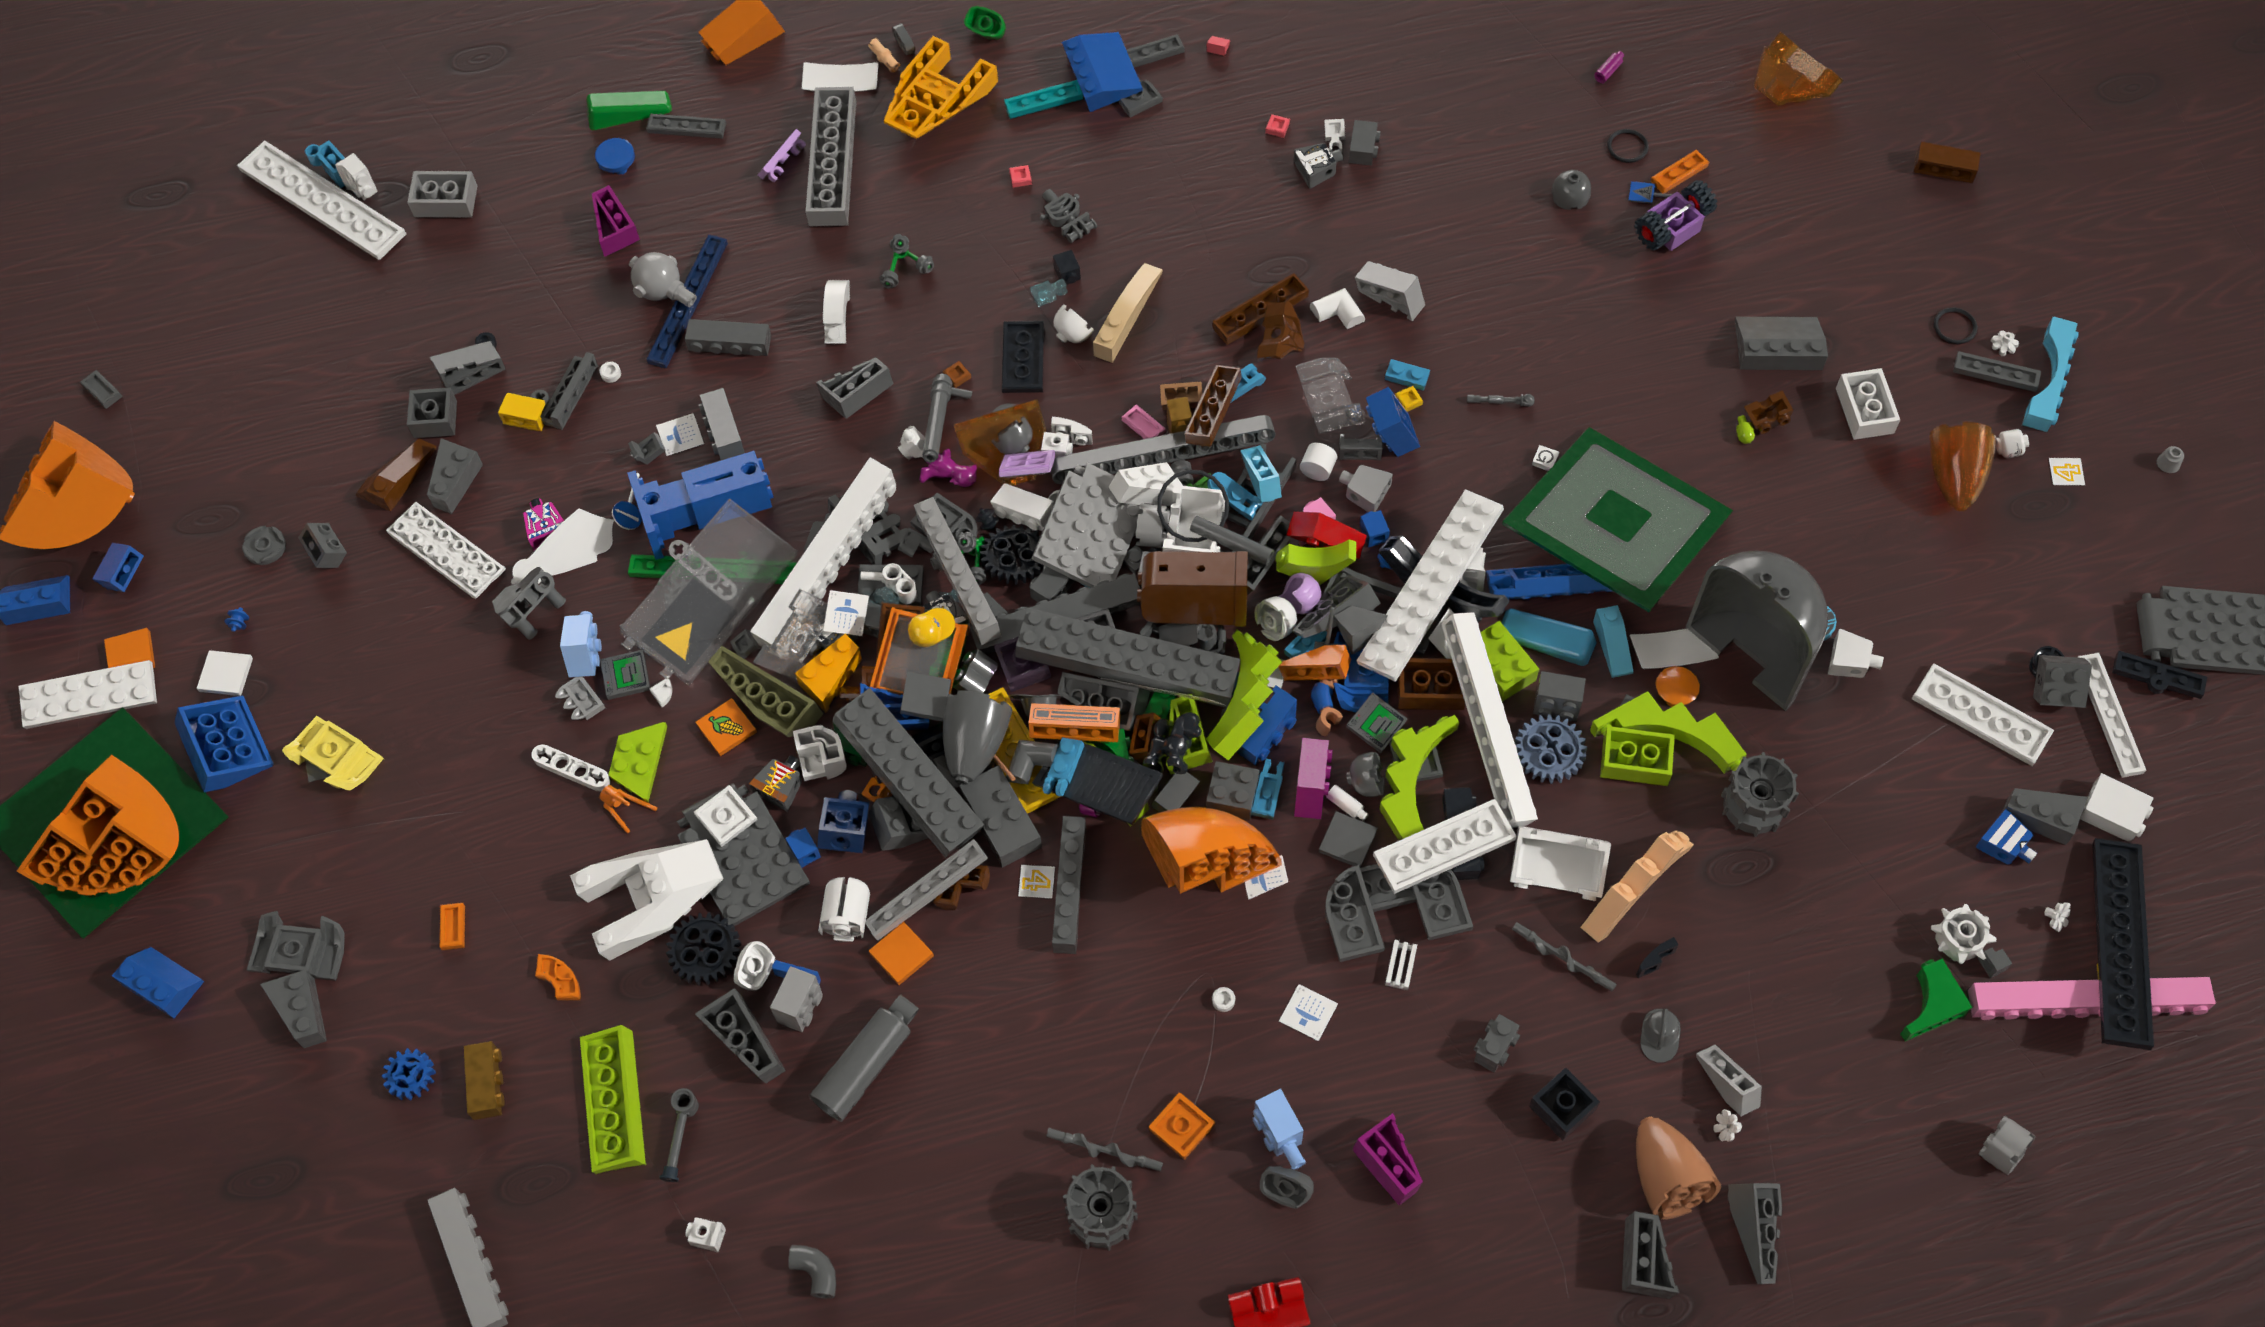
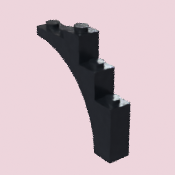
M1391 536L1378 551L1404 584L1423 557L1404 536ZM1458 582L1445 604L1454 614L1474 613L1477 622H1480L1483 617L1500 616L1510 601L1505 595L1481 592Z

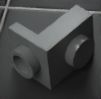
M654 432L639 444L633 441L628 443L631 449V456L636 461H641L647 465L666 451L659 435Z

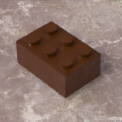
M1410 658L1398 677V709L1464 710L1466 703L1452 659Z

